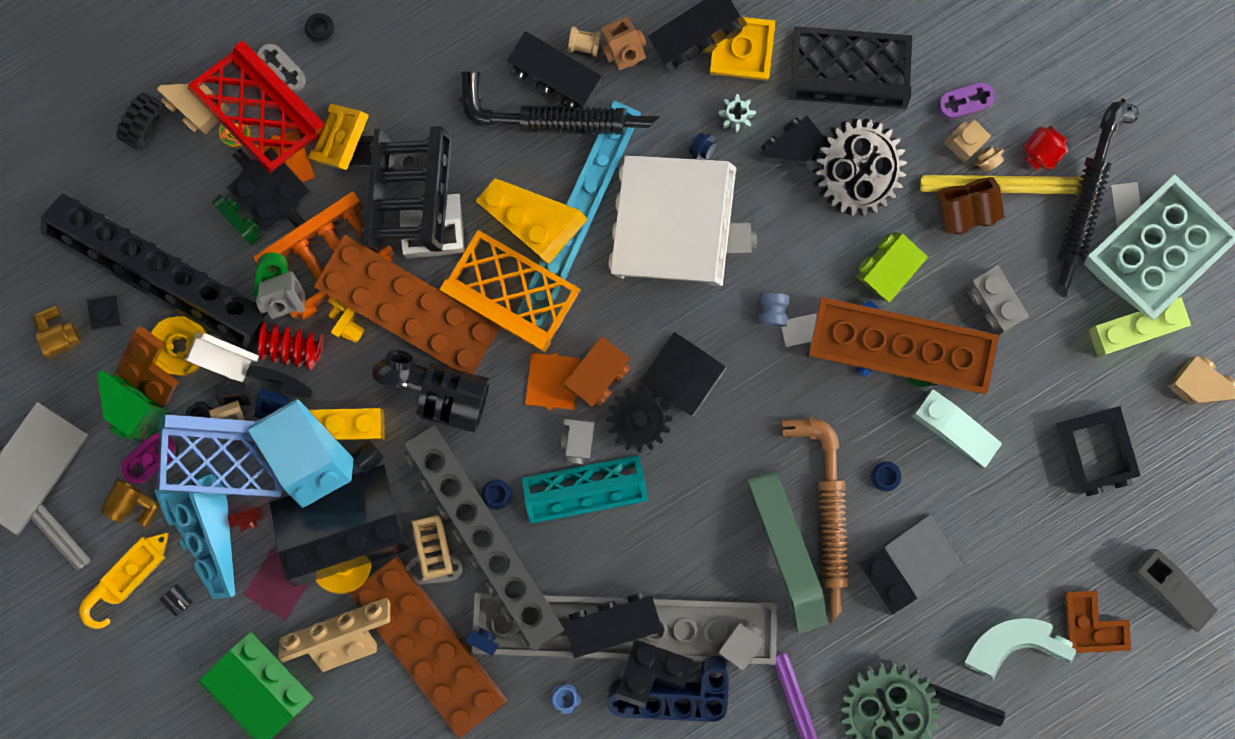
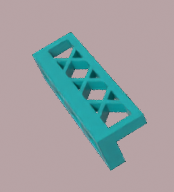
M639 455L521 478L530 524L648 501ZM636 467V474L626 476L620 474L622 469ZM601 473L606 475L600 481L590 480L594 474ZM573 479L576 481L573 486L563 487L560 485L564 480ZM538 485L547 487L543 492L530 494L529 487Z

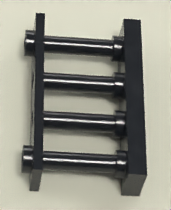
M442 126L430 127V136L424 141L391 142V138L381 129H374V137L370 142L372 158L366 221L362 227L361 236L363 244L375 253H381L382 240L419 239L420 243L431 252L443 251L452 136ZM390 154H428L427 166L424 169L388 170ZM387 182H425V192L421 198L386 199ZM422 210L423 212L422 224L419 227L383 228L385 211Z

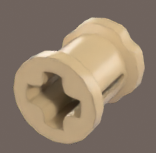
M572 26L567 52L579 51L590 53L592 57L597 58L601 32L589 33L579 31L577 27Z

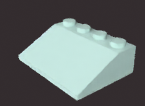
M1174 174L1088 255L1084 265L1108 288L1154 321L1235 244V231Z

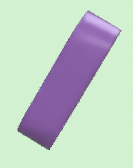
M983 82L955 89L942 96L938 103V111L942 117L948 120H955L979 113L991 106L995 99V92L989 84ZM977 90H980L981 94H987L988 96L984 100V104H981L980 100L970 102L969 98H973L977 94ZM950 98L955 103L959 101L964 103L959 105L954 113L951 108H945Z

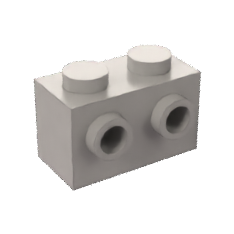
M998 265L967 284L971 300L976 306H980L985 314L984 320L991 331H995L997 335L1002 334L1030 317Z

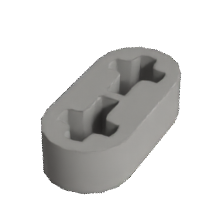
M265 44L258 50L257 55L265 63L267 61L265 55L268 52L272 55L276 52L278 53L275 57L281 65L278 68L271 62H268L267 65L285 84L287 79L282 72L287 70L292 76L296 73L298 74L296 76L297 84L289 83L287 86L294 93L300 92L306 83L305 75L301 69L277 45Z
M450 554L452 563L458 564V570L453 572V576L449 577L447 575L425 581L423 579L419 580L418 575L412 574V569L417 568L419 557L412 559L406 569L412 574V577L418 584H430L458 580L464 572V564L460 557ZM441 555L426 556V559L432 558V557L441 556ZM443 561L427 566L433 567L434 570L437 569V566H444L445 563Z

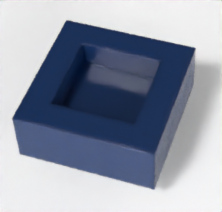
M262 388L257 396L254 417L262 419L289 404L290 398Z
M480 628L479 631L471 630L466 639V642L491 656L495 654L500 645L494 641L497 636L484 628Z

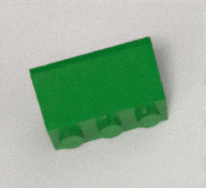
M103 370L98 373L103 418L111 424L108 429L122 439L125 437L136 442L139 439L146 440L155 434L158 430L159 418L169 415L170 411L160 406L121 376Z
M252 632L231 648L198 681L251 739H273L314 699Z

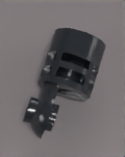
M403 350L389 351L386 358L373 367L372 376L381 385L393 390L411 389L420 392L416 412L417 418L473 433L477 432L487 400L490 378L458 371L450 367L439 366L435 363H430L428 368L413 364V356Z

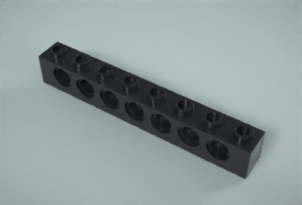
M62 193L41 216L40 234L241 349L248 351L259 336L262 323L267 322L268 312L261 313L255 301H251L238 294L235 289L217 282L209 274L189 266L181 258L174 257L161 250L155 243L147 242L140 238L132 230L114 223L106 215L86 207L78 199L71 198Z

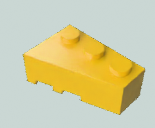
M496 178L476 199L479 205L548 264L552 262L588 220L576 208Z

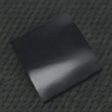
M674 332L640 381L647 387L654 388L656 393L663 394L664 398L694 418L727 370V367Z

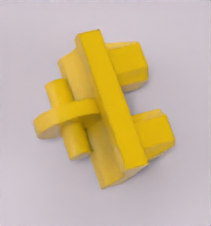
M329 297L327 302L334 307L328 316L336 320L340 312H344L331 333L340 339L344 337L349 341L357 343L365 332V329L353 322L358 313Z

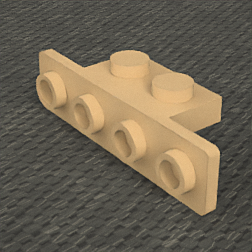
M388 598L371 602L363 607L342 613L334 618L281 637L279 639V660L283 663L308 653L320 670L325 672L376 653L377 643L368 630L390 622V601Z

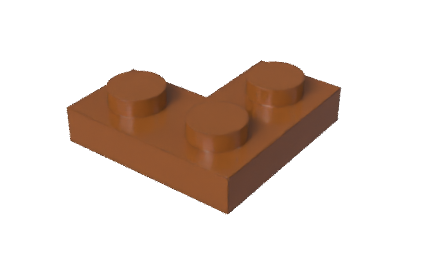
M140 326L134 330L115 373L164 407L170 401L179 381L155 364L165 343Z
M1097 591L1064 592L1067 640L1073 643L1072 648L1076 649V653L1131 651L1129 620L1099 621Z

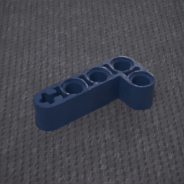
M718 656L706 658L701 665L700 683L686 682L683 691L654 681L649 697H656L659 700L656 702L647 701L645 708L616 698L622 679L612 682L608 690V709L617 717L717 722L723 719L727 713L729 692L728 665L723 658ZM712 672H719L722 674L718 678H712L708 676ZM684 698L689 700V702L686 704H679L676 702V700ZM710 700H717L720 702L719 704L713 706L707 704V702Z

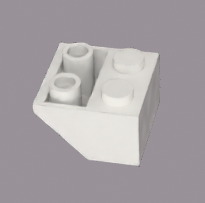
M460 194L447 195L443 251L431 252L420 243L419 239H401L402 251L406 259L462 254L465 252ZM422 210L400 211V227H419L422 224Z

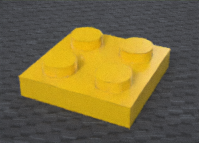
M744 17L748 25L742 28L741 33L731 39H724L712 51L710 75L769 81L776 21Z

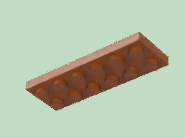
M345 234L313 286L447 366L462 372L474 374L500 329V326Z
M821 297L808 357L987 395L999 335Z
M398 556L369 577L359 588L349 593L359 608L371 602L388 598L390 601V622L376 627V631L459 739L508 701L426 592L415 581L412 574L408 572Z

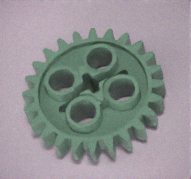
M892 661L890 669L885 670L883 663L879 662V671L875 672L870 666H867L868 675L866 677L859 672L856 674L858 684L849 681L848 688L851 692H843V699L848 703L841 704V711L847 713L841 716V721L843 724H849L845 728L846 735L854 734L852 739H933L929 730H938V723L934 720L941 717L940 711L935 709L940 706L939 699L932 698L936 695L935 688H927L929 679L926 677L918 680V669L908 674L907 664H904L901 670H896V664ZM894 687H901L905 690V693L898 697L891 695L889 692ZM878 688L883 690L890 709L895 711L896 721L904 731L903 734L898 733L890 712L885 711V703L877 692ZM870 699L878 704L875 708L866 709L862 706V703ZM910 713L916 714L919 717L918 720L912 723L904 721L903 718ZM880 726H887L891 731L886 735H880L876 732V729Z

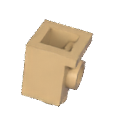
M974 119L970 124L966 121L963 122L944 141V144L965 164L990 139L991 135Z

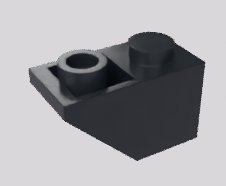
M805 116L802 120L796 117L783 128L786 132L777 139L775 136H772L761 146L763 151L760 153L759 159L762 163L804 167L812 161V158L820 154L816 150V146L825 147L826 143L822 139L823 134L808 116Z

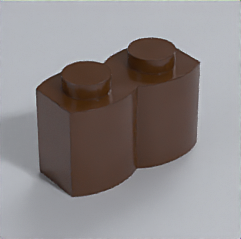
M994 177L978 179L966 185L949 187L936 193L941 224L947 234H963L976 225L992 226L997 221L1005 218L1000 186Z

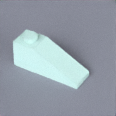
M934 389L926 393L911 417L983 468L988 465L1002 445L999 440L969 415Z

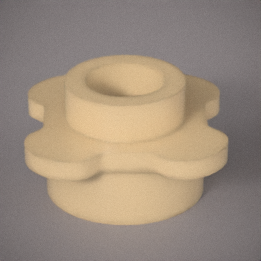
M989 146L977 154L978 159L973 162V165H978L984 173L995 169L1004 161L1001 155L1004 152L1003 148L998 149L997 147Z

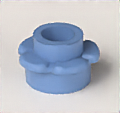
M569 683L564 686L558 685L552 691L553 698H551V704L555 710L568 714L573 712L575 707L579 706L581 697L574 685ZM563 696H568V701H564Z

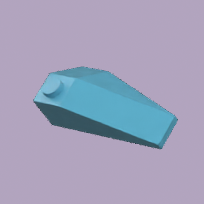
M211 472L193 476L201 486H210L216 480V477ZM182 479V480H180V481H177V482H174V483H171V484H176V485H178V484L181 483L184 479ZM190 480L184 484L194 486ZM219 482L215 487L224 486ZM158 488L154 489L165 520L169 527L175 525L183 538L179 541L183 550L188 549L195 558L194 568L212 599L234 596L235 585L226 495L157 491Z

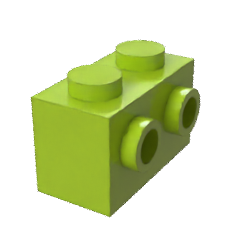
M898 232L888 233L882 238L878 244L879 250L873 257H867L858 268L860 272L856 275V278L878 298L889 303L928 258L903 233Z

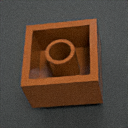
M601 336L566 380L563 387L589 408H592L595 404L601 407L612 393L608 389L613 381L619 384L631 369L626 365L630 358Z

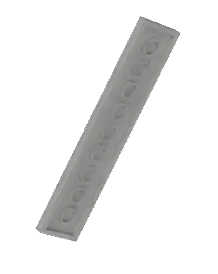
M474 593L473 629L479 631L480 628H484L497 636L494 641L500 645L494 655L574 658L564 625L565 621L570 620L568 614L586 609L588 615L598 612V605L614 600L616 605L627 603L628 599L543 595L563 626L565 633L534 652L531 646L525 649L517 637L516 633L520 631V628L515 620L509 623L499 607L504 605L498 594L492 597L490 593ZM506 594V596L511 599H516L520 597L521 594ZM653 599L663 631L636 639L693 659L692 662H703L710 656H718L723 658L726 663H732L719 654L717 650L737 622L745 625L749 621L762 631L759 637L765 640L749 664L776 665L778 603ZM532 608L525 610L522 614V621L527 625H533L539 619L538 611ZM635 640L578 658L628 659ZM472 645V654H487Z

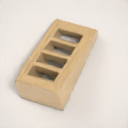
M441 514L411 521L423 580L454 574ZM437 528L438 533L422 536L421 534L422 531ZM440 539V544L424 548V542ZM442 550L443 555L426 559L425 554ZM444 561L445 567L428 571L427 565Z

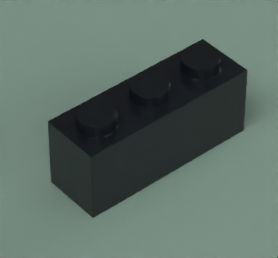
M703 0L648 37L663 64L673 73L686 69L691 65L692 60L699 55L711 53L716 49L718 43L726 38L731 39L741 33L742 28L748 24L734 0Z
M527 31L523 33L507 59L511 75L523 82L527 78L536 84L535 88L542 94L549 97L551 94H554L562 99L560 103L567 108L579 107L580 109L585 107L586 109L602 83V76Z
M643 591L627 596L628 602L621 605H616L615 600L598 605L599 611L587 615L586 609L568 614L570 620L565 621L564 625L574 659L662 632V626L652 595L646 597Z

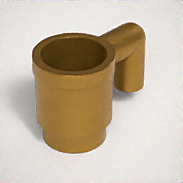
M57 305L40 311L33 316L38 344L48 360L74 349L75 345L81 343L80 335L72 321L48 327V321L61 316Z
M117 478L103 502L105 505L101 513L118 523H122L125 517H129L135 505L138 504L145 508L137 522L148 528L160 505L156 500L143 494L142 491L133 485Z

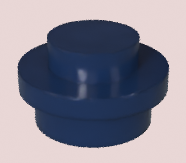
M699 133L695 137L689 149V153L694 155V159L707 160L712 156L716 148L714 136Z
M880 462L871 472V481L881 491H892L901 482V471L892 462Z
M491 480L482 490V499L491 509H503L512 499V490L505 481Z

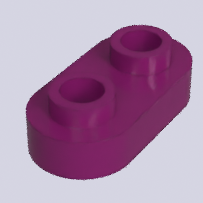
M160 433L151 435L124 459L121 472L128 482L142 484L158 472L159 453L157 452V447L160 444ZM168 436V449L175 455L177 450L176 443L172 437ZM167 456L168 464L171 461V459ZM138 463H141L144 470L138 475L135 473L134 468Z

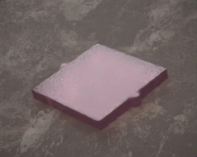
M271 549L243 595L260 604L262 610H269L287 620L309 583L295 588L286 581L279 553Z

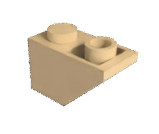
M188 84L160 85L157 90L164 96L160 101L173 113L178 109L185 115L181 121L193 132L200 129L206 135L219 122L187 89ZM203 84L199 87L205 94L215 95L206 85ZM221 103V111L226 114L230 108L225 103Z
M1204 356L1189 358L1167 385L1190 405L1235 400V380L1228 375L1223 377L1214 370L1216 368L1215 364Z

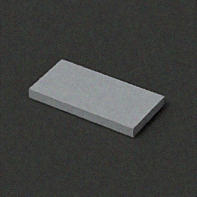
M36 402L0 453V525L17 536L22 532L89 437L87 433Z

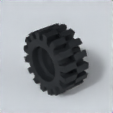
M144 92L138 94L136 99L131 101V106L126 108L125 115H122L120 119L122 122L117 127L116 138L137 151L144 150V147L149 145L150 140L152 141L155 138V133H158L160 130L159 126L163 124V117L166 116L165 110L167 107L164 103Z

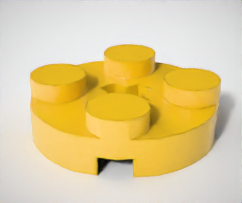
M185 316L169 317L160 321L151 332L165 343L155 364L171 375L187 376L198 371L201 367L185 361L195 333L208 334L206 329ZM184 338L186 340V350L175 354L173 352L175 349V345L172 344L175 339L181 341Z

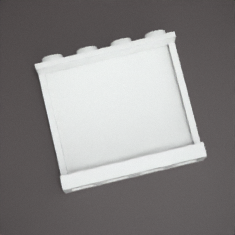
M625 155L624 164H621L619 169V179L622 183L621 191L616 197L617 223H614L612 228V238L615 240L614 250L610 253L608 261L611 274L624 279V276L706 282L714 286H723L736 167L729 161Z

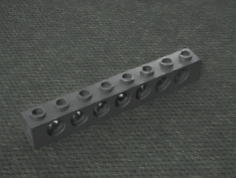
M436 425L404 443L408 452L403 455L412 469L419 467L424 475L419 480L428 495L434 492L440 502L435 506L443 519L451 518L456 526L451 531L460 546L464 543L468 545L472 553L467 557L476 571L481 568L488 577L483 582L492 597L497 594L500 596L504 605L499 608L509 623L515 620L520 628L516 635L526 649L531 646L535 652L565 633L563 626ZM437 456L442 459L441 467L434 471L427 469V460ZM449 481L458 484V490L452 496H446L442 493L443 485ZM463 507H471L474 510V516L469 521H461L458 519L459 510ZM479 532H486L490 535V542L485 547H478L474 544V537ZM497 557L505 559L507 563L504 571L500 573H494L490 570V562ZM511 583H518L523 587L521 596L516 599L506 596V588ZM530 608L537 610L539 613V619L533 625H527L522 621L523 612Z

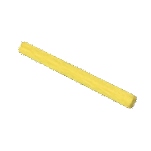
M922 175L919 186L922 192H939L949 187L966 185L978 179L994 177L1000 186L1001 193L1076 194V192H1080L1077 188L1078 186L1081 187L1082 184H1079V181H1083V178Z

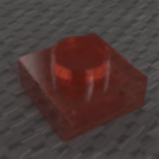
M255 507L228 515L227 518L230 528L239 527L240 532L258 527L257 521L263 520L264 516L262 508Z

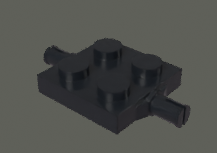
M271 147L264 153L271 162L279 157V154ZM242 148L236 151L238 154L234 153L232 158L238 162L243 170L227 188L262 228L269 232L279 222L287 219L295 228L305 223L306 221L297 210L301 202L312 191L287 163L284 162L273 172L269 173L256 159L252 161Z

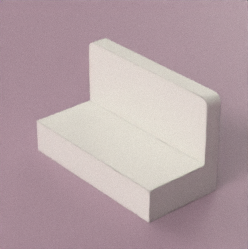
M196 332L185 361L231 380L243 382L251 361L257 362L259 356L208 334Z

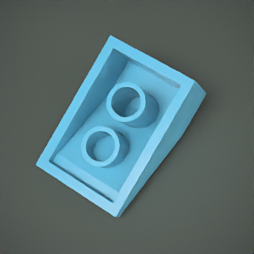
M298 399L249 426L248 431L283 489L302 508L351 482L354 458Z

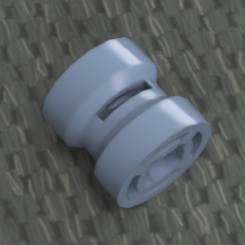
M760 293L759 303L762 309L758 314L757 324L786 327L788 317L785 314V308L789 305V296L777 293Z

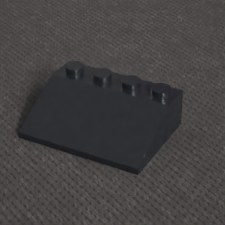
M385 465L374 467L366 474L364 471L353 474L351 482L304 508L291 496L269 502L278 552L286 581L294 588L410 550Z

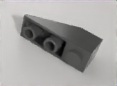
M1148 549L1129 570L1133 576L1197 633L1218 611L1183 571L1158 549Z

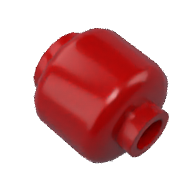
M1051 125L1048 128L1039 127L1023 145L1024 151L1028 154L1025 160L1037 170L1042 166L1047 170H1052L1068 153V146L1066 145L1068 140Z

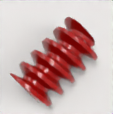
M263 322L258 336L257 349L259 358L265 361L270 355L271 361L277 363L282 357L283 364L290 365L294 359L295 367L301 368L306 362L307 369L313 370L321 357L324 335L321 334L319 340L314 341V334L310 331L307 338L303 339L302 330L298 329L293 337L290 333V327H286L284 332L279 334L277 324L269 332L267 331V323Z

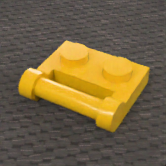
M329 104L327 109L329 115L323 132L319 136L315 149L310 150L307 159L320 165L347 170L369 115L360 110Z

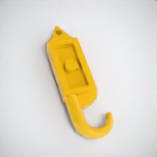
M169 533L149 538L141 537L84 597L79 607V615L86 626L91 629H101L110 623L109 618L99 622L94 621L90 617V609L100 598L110 604H119L125 601L165 560L164 553ZM160 537L164 538L163 542H160Z

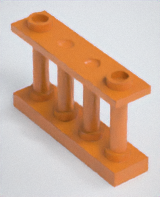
M354 191L350 192L255 255L253 259L257 263L258 259L266 253L273 252L286 257L294 252L300 255L317 281L323 268L309 249V241L318 235L320 238L324 237L334 252L340 242L333 231L335 229L334 224L342 219L350 222L362 240L361 231L365 225L359 216V208L363 206L362 202ZM389 245L383 250L381 249V253L377 254L392 262L391 257L396 253ZM320 291L309 299L305 297V311L302 313L294 311L290 314L296 320L299 318L305 320L318 311L316 307L328 300L330 296Z

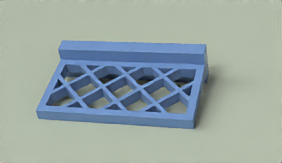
M164 415L159 418L160 448L157 491L279 498L281 497V484L268 462L266 463L255 451L258 448L257 444L252 447L248 443L255 442L248 428L257 421ZM168 436L180 437L188 446L177 457L168 449ZM188 438L197 439L192 443ZM202 439H210L218 448L207 459L195 447ZM218 440L227 441L222 445ZM232 441H240L248 450L237 461L226 450V447ZM189 450L202 462L192 473L179 461ZM220 452L232 464L222 475L210 464V461ZM250 454L262 466L252 477L240 465ZM167 456L172 460L168 465ZM175 464L186 478L178 485L166 484V472ZM204 466L216 477V480L210 486H201L193 477ZM235 468L247 480L240 488H232L224 479ZM266 470L273 478V490H262L254 479ZM190 480L194 486L184 484ZM220 482L224 487L215 486ZM250 484L254 489L245 488Z

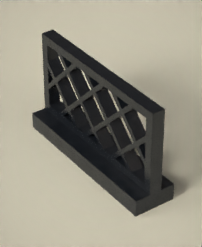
M795 26L789 100L907 109L911 99L912 87L910 86L912 35ZM800 36L813 37L818 45L807 52L799 44ZM834 38L842 39L848 46L838 55L828 45ZM862 41H871L877 50L866 57L857 45ZM892 43L905 44V53L898 59L886 49ZM821 48L832 58L823 67L811 57ZM851 50L862 61L852 70L841 59ZM880 53L892 63L882 72L871 62ZM806 60L817 71L811 77L798 76V67ZM837 63L845 71L846 75L841 79H832L826 70ZM865 65L876 75L870 82L862 81L855 74ZM893 68H896L904 76L903 84H893L885 75Z

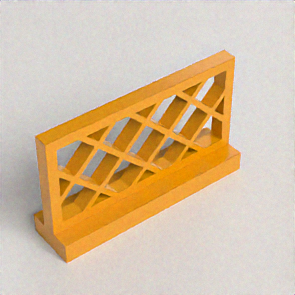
M477 230L448 280L445 279L439 289L444 294L544 353L550 347V341L581 291L580 288L480 230ZM481 239L491 245L494 256L477 260L475 249ZM496 248L503 251L504 253L498 255ZM472 255L473 262L467 263ZM515 258L519 271L503 275L499 259ZM495 261L499 276L482 281L479 265ZM521 262L530 268L523 270ZM475 266L478 282L465 285L457 280L463 269ZM535 271L541 273L545 286L528 290L524 274ZM521 276L524 291L507 295L504 280ZM547 278L553 280L556 283L548 284ZM500 281L504 297L493 300L486 297L484 285ZM563 286L572 291L566 302L553 304L550 289ZM480 287L481 293L472 288ZM546 290L550 306L533 310L530 294ZM526 296L529 312L518 315L513 313L509 300ZM505 301L506 308L498 303ZM561 308L560 312L556 316L555 309ZM547 311L552 312L554 322L548 332L537 327L536 314ZM531 316L532 323L524 318Z

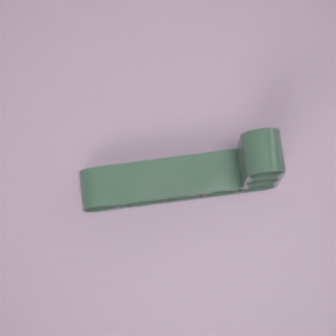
M774 470L747 479L750 493L787 590L790 612L798 634L827 625L823 592L777 471Z

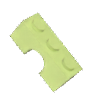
M1179 297L1154 321L1138 311L1088 329L1097 357H1101L1189 327L1191 322L1183 300Z

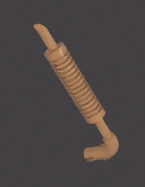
M809 416V419H782L783 428L795 427V429L783 430V438L810 437V440H820L821 450H824L825 481L818 482V491H821V494H818V497H821V500H818V503H821L818 509H822V512H819V515H822V518H819V521H822V524H819V527H822V530H819V533H822L819 539H823V542H820V545H823V548H820V551H823V554H820V557H823V560H820V563H823L820 569H824V572H821V576H824V578H821V588H829L831 624L842 612L841 587H848V578H845V575H848V572H845V569H848V566H845L848 560H844V557H847V554H844V551H847V548H844V545H847V541L844 542V538H847L844 532H847V530L843 529V526H846V523H843V520H846V517H843V514H846V511H843V508H846L843 502L846 501L842 499V496H845V493H842V490H845V481H837L836 450H839L837 433L832 426L823 420L812 419V416Z

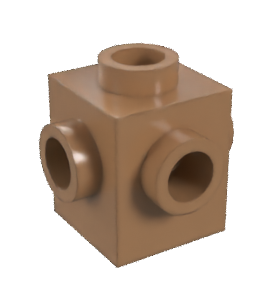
M627 16L600 28L606 43L601 46L608 62L614 61L619 70L632 67L639 61L646 59L643 47L647 45L640 29H635Z

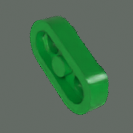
M266 253L258 259L253 292L255 301L256 296H258L260 282L288 272V262L281 254Z

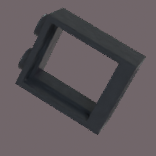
M1121 406L1056 423L1076 493L1085 491L1086 497L1104 492L1103 486L1114 484L1115 489L1133 484L1132 478L1141 476ZM1112 421L1127 472L1087 482L1073 431Z

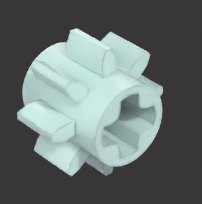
M736 94L735 100L731 103L729 100L724 99L723 104L727 110H721L718 113L719 117H725L726 119L723 125L724 129L731 126L736 134H738L740 127L743 125L750 129L751 123L747 118H753L756 115V111L749 110L750 99L744 102L740 100L739 94ZM735 108H738L740 114H742L739 120L735 119V115L732 114Z

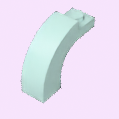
M1029 618L1013 619L1000 623L985 632L971 649L965 661V666L994 680L1003 660L1010 653L1018 649H1038L1071 665L1076 655V649L1072 648V642L1061 636L1056 635L1055 639L1051 638L1053 625L1050 623Z

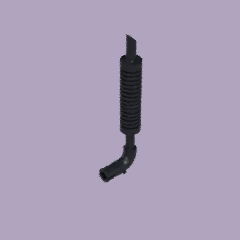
M461 72L462 98H459V102H462L463 110L468 119L478 126L520 125L522 133H538L539 131V133L556 132L560 134L562 132L566 134L568 132L572 134L574 132V134L597 133L601 135L603 133L607 135L609 132L610 135H613L615 132V135H625L627 128H650L661 117L627 116L626 108L603 109L602 107L598 109L596 107L592 109L590 107L586 109L581 107L579 109V107L556 108L552 106L550 108L546 106L544 108V106H522L520 113H494L493 110L482 108L480 72Z
M1121 98V101L1112 102L1105 111L1099 127L1102 128L1094 159L1086 157L1084 163L1086 169H1083L1082 172L1085 174L1080 177L1083 178V181H1079V184L1082 185L1077 188L1080 190L1079 193L1076 192L1078 199L1074 198V201L1077 203L1072 205V207H1075V210H1071L1073 216H1069L1072 220L1067 223L1070 227H1066L1068 233L1064 234V236H1067L1066 239H1063L1065 245L1061 244L1063 251H1059L1057 258L1064 260L1057 286V292L1061 297H1067L1076 264L1084 266L1086 260L1084 253L1087 254L1088 251H1085V249L1090 246L1087 245V242H1091V239L1088 238L1093 235L1090 231H1094L1092 224L1096 225L1094 219H1097L1098 216H1095V214L1099 213L1097 207H1101V204L1098 203L1103 200L1100 196H1104L1102 190H1106L1104 184L1108 183V181H1105L1106 178H1109L1107 172H1111L1113 165L1106 162L1113 134L1118 131L1121 120L1127 124H1132L1138 120V117H1135L1134 114H1140L1139 109L1132 104L1126 103L1124 98Z

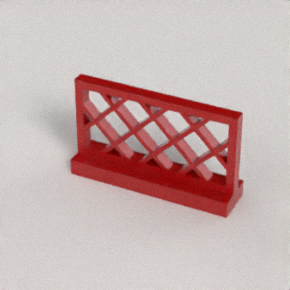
M243 40L234 46L233 52L188 84L187 89L269 173L277 169L310 142L312 144L316 142L325 126L317 115ZM232 63L240 71V79L223 77V69ZM205 82L218 84V96L207 95L199 87ZM222 84L240 86L239 98L222 96ZM244 87L256 88L261 93L260 100L243 98ZM221 103L239 105L238 117L226 116L221 111ZM243 105L260 107V119L242 117ZM264 108L277 109L281 113V121L264 120ZM242 124L259 126V138L247 137L242 132ZM263 128H281L280 140L263 139ZM285 129L297 130L303 138L298 142L284 141ZM263 146L280 147V156L271 162L263 154Z

